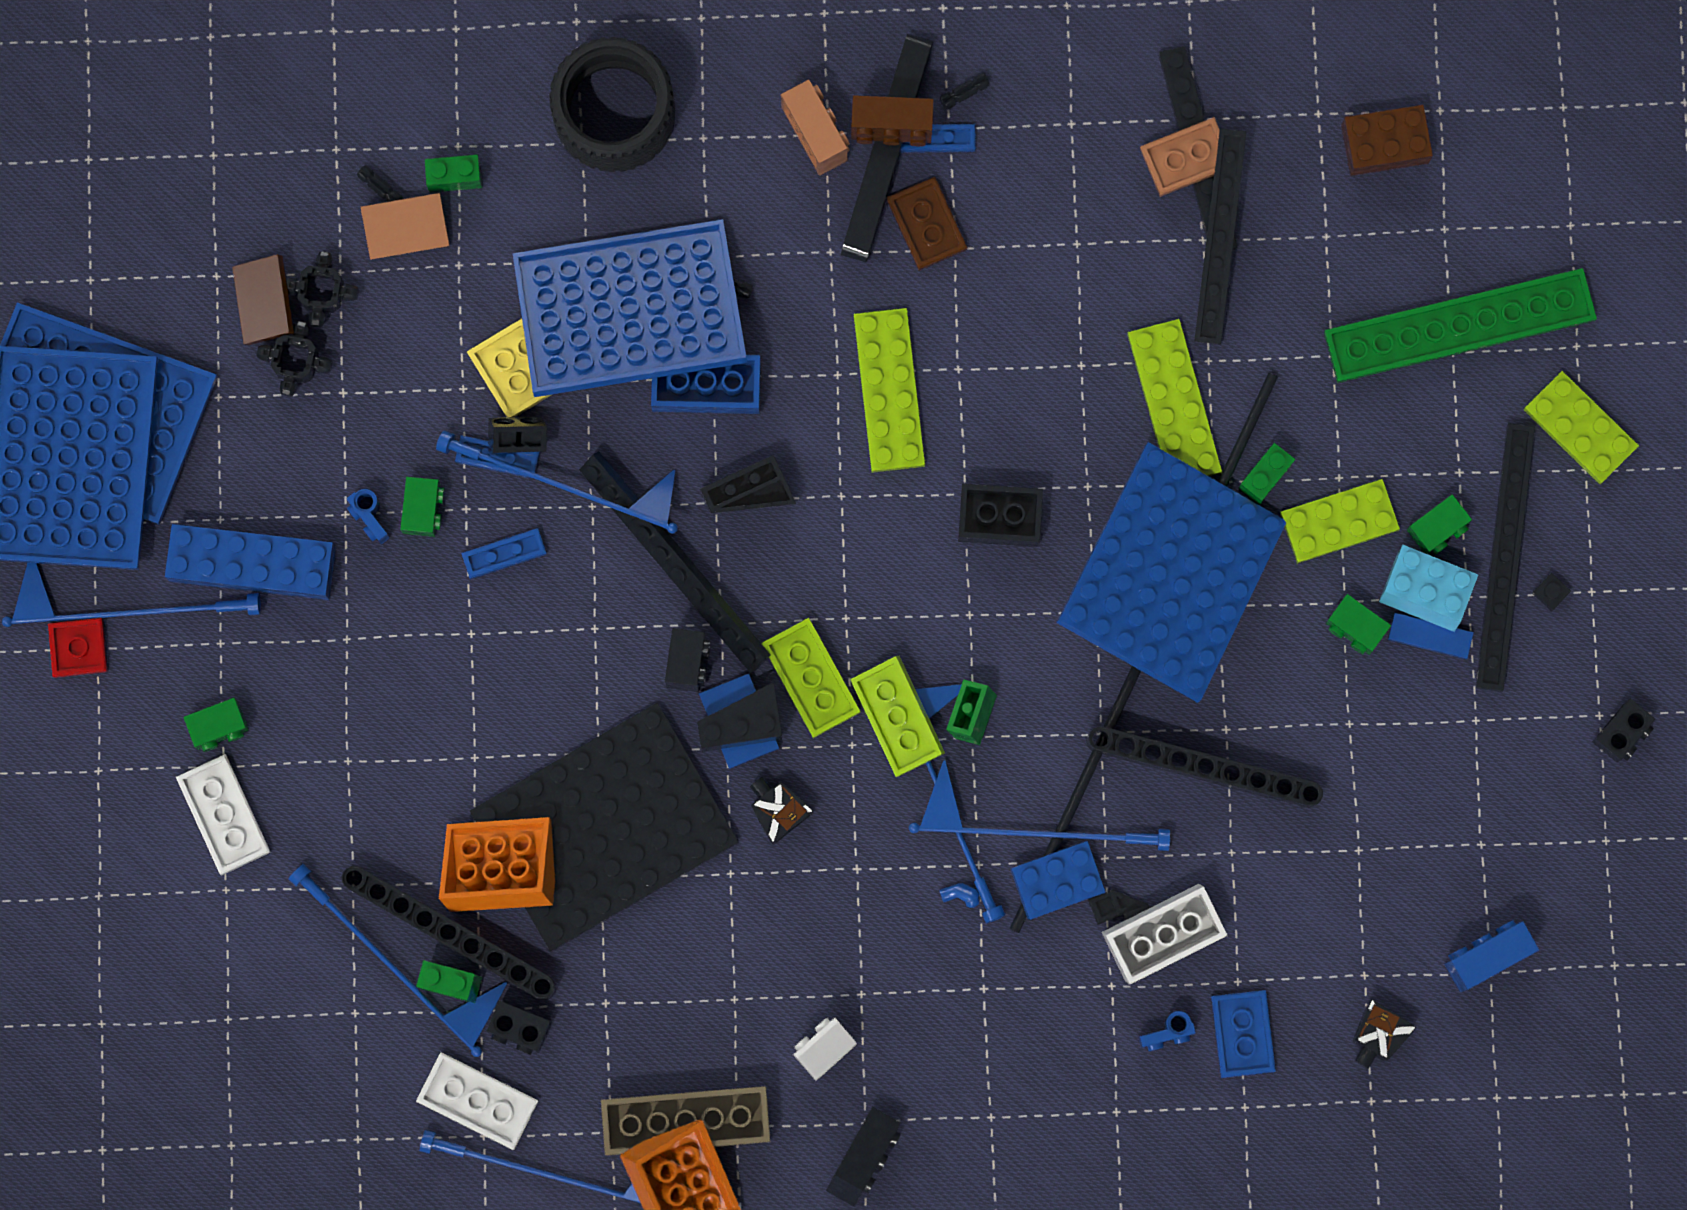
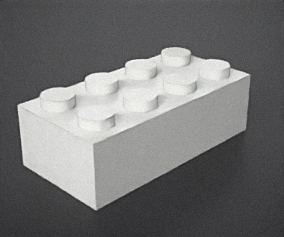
M1200 884L1102 932L1124 980L1129 984L1227 936L1205 888Z

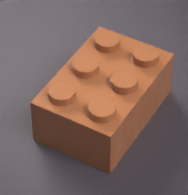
M807 80L781 94V107L820 176L847 161L849 141L843 131H837L835 124L837 120L830 108L825 109L822 101L824 97L817 85L812 86L810 80Z

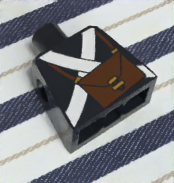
M761 777L750 786L759 798L751 805V808L772 845L780 841L813 814V810L782 782L771 788L764 778Z
M1373 999L1369 1000L1353 1038V1042L1362 1047L1354 1061L1367 1069L1370 1068L1376 1056L1383 1061H1388L1414 1032L1416 1026Z

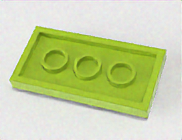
M1563 371L1523 409L1599 484L1639 446Z
M1383 479L1280 512L1281 518L1286 522L1285 530L1297 564L1400 530Z
M809 618L761 643L771 654L769 659L812 738L861 713Z
M895 656L850 679L896 777L945 754L900 656Z

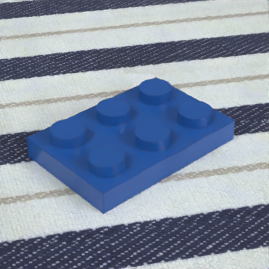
M1088 841L1010 868L1028 920L1105 893Z

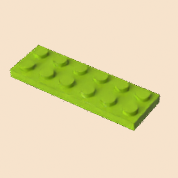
M907 308L854 314L871 472L925 467Z
M1177 319L1128 332L1127 336L1158 447L1207 476L1221 474L1220 462L1180 320Z

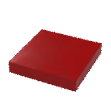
M102 618L48 624L53 678L108 672Z

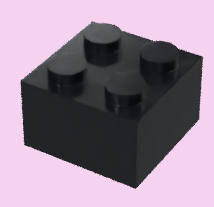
M672 628L665 675L667 688L699 692V687L705 686L707 670L706 667H703V660L709 659L711 646L710 640H706L705 632Z

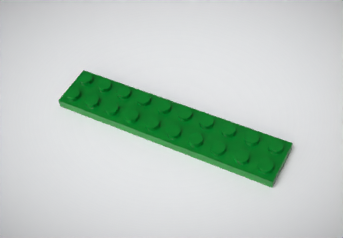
M1583 268L1328 329L1324 331V336L1336 381L1340 383L1594 322L1597 317Z

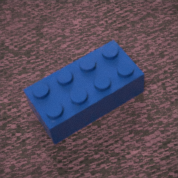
M746 355L747 363L652 378V412L759 414L760 355Z

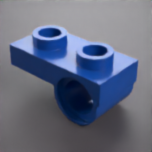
M362 489L346 498L350 504L347 510L356 521L359 518L363 520L366 524L363 530L373 542L377 539L381 545L386 542L390 537L374 518V515L380 508L379 500L374 492L369 489ZM365 497L373 499V505L369 509H361L359 506L360 501Z
M1176 1011L1166 1018V1030L1140 1036L1138 1039L1141 1048L1147 1047L1148 1051L1164 1048L1163 1042L1174 1040L1175 1045L1191 1041L1190 1035L1196 1032L1190 1017L1185 1012ZM1175 1016H1179L1185 1021V1028L1181 1032L1174 1031L1171 1027V1020Z

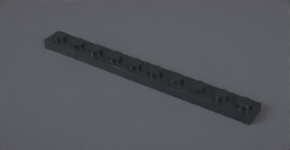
M1508 423L1506 428L1475 685L1477 689L1504 691L1535 427Z
M599 451L593 454L579 469L603 499L628 509L639 500ZM611 508L750 673L756 671L771 654L668 532L661 526Z

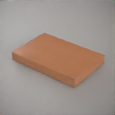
M1214 117L1140 146L1141 153L1160 197L1214 176L1220 132Z
M440 193L361 206L370 260L449 246Z

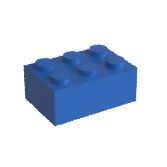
M1512 920L1495 929L1497 935L1492 937L1489 933L1473 941L1472 945L1474 948L1468 950L1465 946L1448 955L1450 961L1444 965L1460 992L1474 987L1539 951L1523 921L1516 924Z

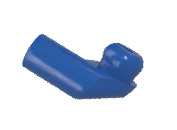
M958 883L939 890L943 903L956 898L965 901L966 906L969 908H974L980 903L978 891L964 883Z

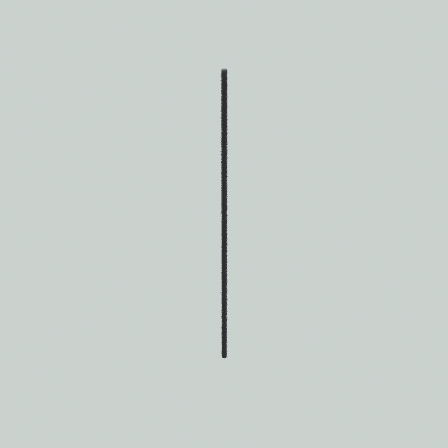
M1272 373L1267 374L1219 477L1218 482L1226 487L1278 377ZM1131 666L1104 727L1115 729L1141 673V670L1134 666ZM1100 733L1095 745L1102 747L1106 744V737ZM1091 752L1055 832H1067L1102 754ZM1052 837L1043 856L1057 852L1063 838ZM1022 903L1009 928L1016 933H1020L1027 918Z

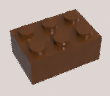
M853 95L851 140H857L859 144H872L873 141H883L885 145H899V142H910L911 146L916 147L926 146V143H931L933 99Z
M1424 105L1344 117L1341 124L1350 176L1429 164L1433 157Z

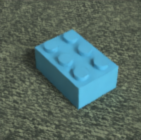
M1402 545L1396 555L1379 602L1455 632L1464 615L1478 574Z

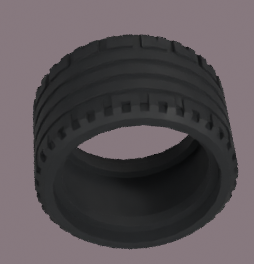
M602 37L597 40H590V43L581 44L580 47L572 50V54L567 55L562 63L559 64L557 67L558 72L554 73L550 86V109L561 143L564 144L565 149L575 159L578 158L580 160V163L592 169H595V167L599 168V171L615 172V170H620V172H625L626 170L636 169L638 165H645L646 162L654 158L656 153L659 154L662 151L661 149L668 142L667 138L672 134L675 123L673 89L665 66H662L661 60L651 50L648 51L644 45H640L636 41H627V38L611 37L606 39ZM610 68L629 70L641 76L650 84L657 97L654 115L648 125L637 135L619 142H603L587 136L575 126L570 117V103L577 87L588 76L597 71Z

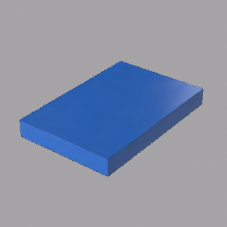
M747 674L699 693L707 716L756 692L750 675ZM775 740L721 750L728 768L732 769L779 750V746Z
M1266 990L1211 996L1220 1077L1226 1078L1276 1072Z

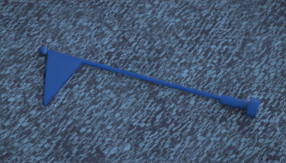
M444 430L439 436L436 450L448 454L452 450L476 460L481 458L666 528L669 533H675L678 529L675 523L668 524L675 470L671 471L628 509L483 454L480 449L456 441L455 434Z
M27 563L13 619L6 616L2 619V624L5 627H10L12 624L203 610H216V612L248 610L249 615H260L261 601L259 593L247 594V599L216 601L212 605L55 616L37 563Z
M962 684L915 689L929 719L958 696ZM931 761L926 763V766L935 784L937 775ZM956 833L976 879L974 884L986 909L982 913L985 923L988 924L1006 916L1002 905L996 907L984 877H980L962 833Z
M945 760L940 768L921 825L917 823L909 825L911 833L931 831L1125 841V844L1157 845L1158 851H1169L1170 829H1158V834L1126 833L1125 835L962 828Z
M305 864L297 868L289 877V880L296 887L301 884L322 906L326 905L471 1049V1054L474 1057H479L482 1054V1049L474 1045L507 986V982L477 997L475 1003L468 1002L443 1015L329 901L331 898L309 877L312 871Z
M425 1130L419 1149L421 1152L430 1154L432 1149L460 1157L467 1155L641 1203L632 1182L625 1193L466 1150L465 1146L436 1139V1133Z

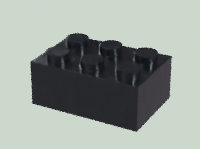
M962 484L958 542L1039 547L1043 489Z

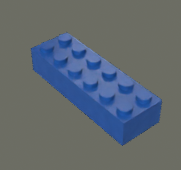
M172 524L165 578L169 582L329 600L336 546L333 542Z

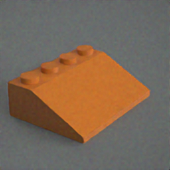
M549 817L447 824L439 899L450 912L553 905L555 871L552 826Z
M700 1119L644 1140L620 1155L644 1210H741L705 1125Z

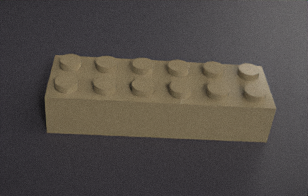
M766 1086L601 1100L606 1156L621 1155L644 1140L699 1119L703 1121L714 1147L770 1142Z

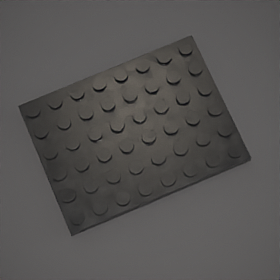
M658 703L470 810L475 822L545 817L551 819L555 871L553 905L525 907L550 952L739 843Z

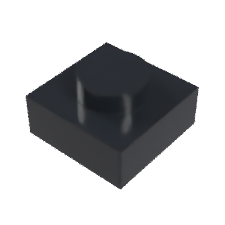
M1551 573L1532 594L1552 612L1571 590Z

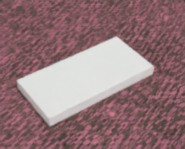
M226 754L176 777L221 876L271 853Z
M440 1052L416 1102L512 1150H515L539 1102Z

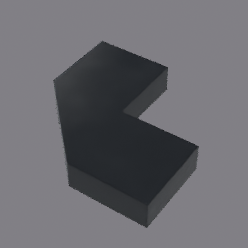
M1114 889L1088 899L1097 925L1122 915L1127 920L1150 908L1149 904L1131 898Z

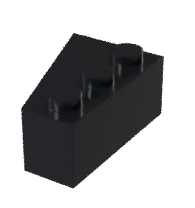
M774 455L699 489L710 513L796 504Z
M774 682L697 721L702 752L782 740Z
M872 1107L826 1191L855 1207L862 1192L864 1191L868 1194L876 1181L875 1178L871 1177L875 1169L881 1171L889 1157L884 1154L888 1146L894 1148L901 1136V1133L897 1132L901 1122Z

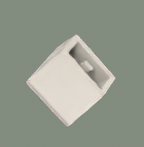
M826 1018L815 1028L817 1034L812 1039L806 1036L795 1046L797 1052L794 1054V1057L816 1081L857 1045L836 1018L832 1021Z

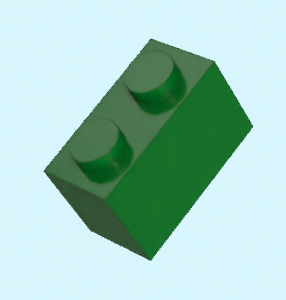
M478 155L425 159L426 185L429 193L482 188L481 164Z
M1274 443L1244 479L1238 490L1260 505L1292 466L1295 459Z
M406 477L400 529L403 534L435 537L436 530L441 529L442 514H438V505L444 502L445 488L441 487L439 480Z
M1452 494L1409 526L1407 532L1425 554L1433 551L1436 555L1448 546L1445 541L1454 535L1457 539L1469 530L1467 525L1472 519Z
M1348 594L1326 622L1330 626L1328 630L1340 639L1344 636L1352 642L1350 646L1360 654L1366 652L1369 655L1391 627L1390 624Z
M963 679L946 730L955 739L980 745L997 697L995 692L988 685Z
M235 698L183 717L194 747L198 750L202 749L203 752L217 748L218 742L228 739L229 742L239 740L244 737V732L249 731L239 702Z
M423 960L416 987L475 1003L482 977Z

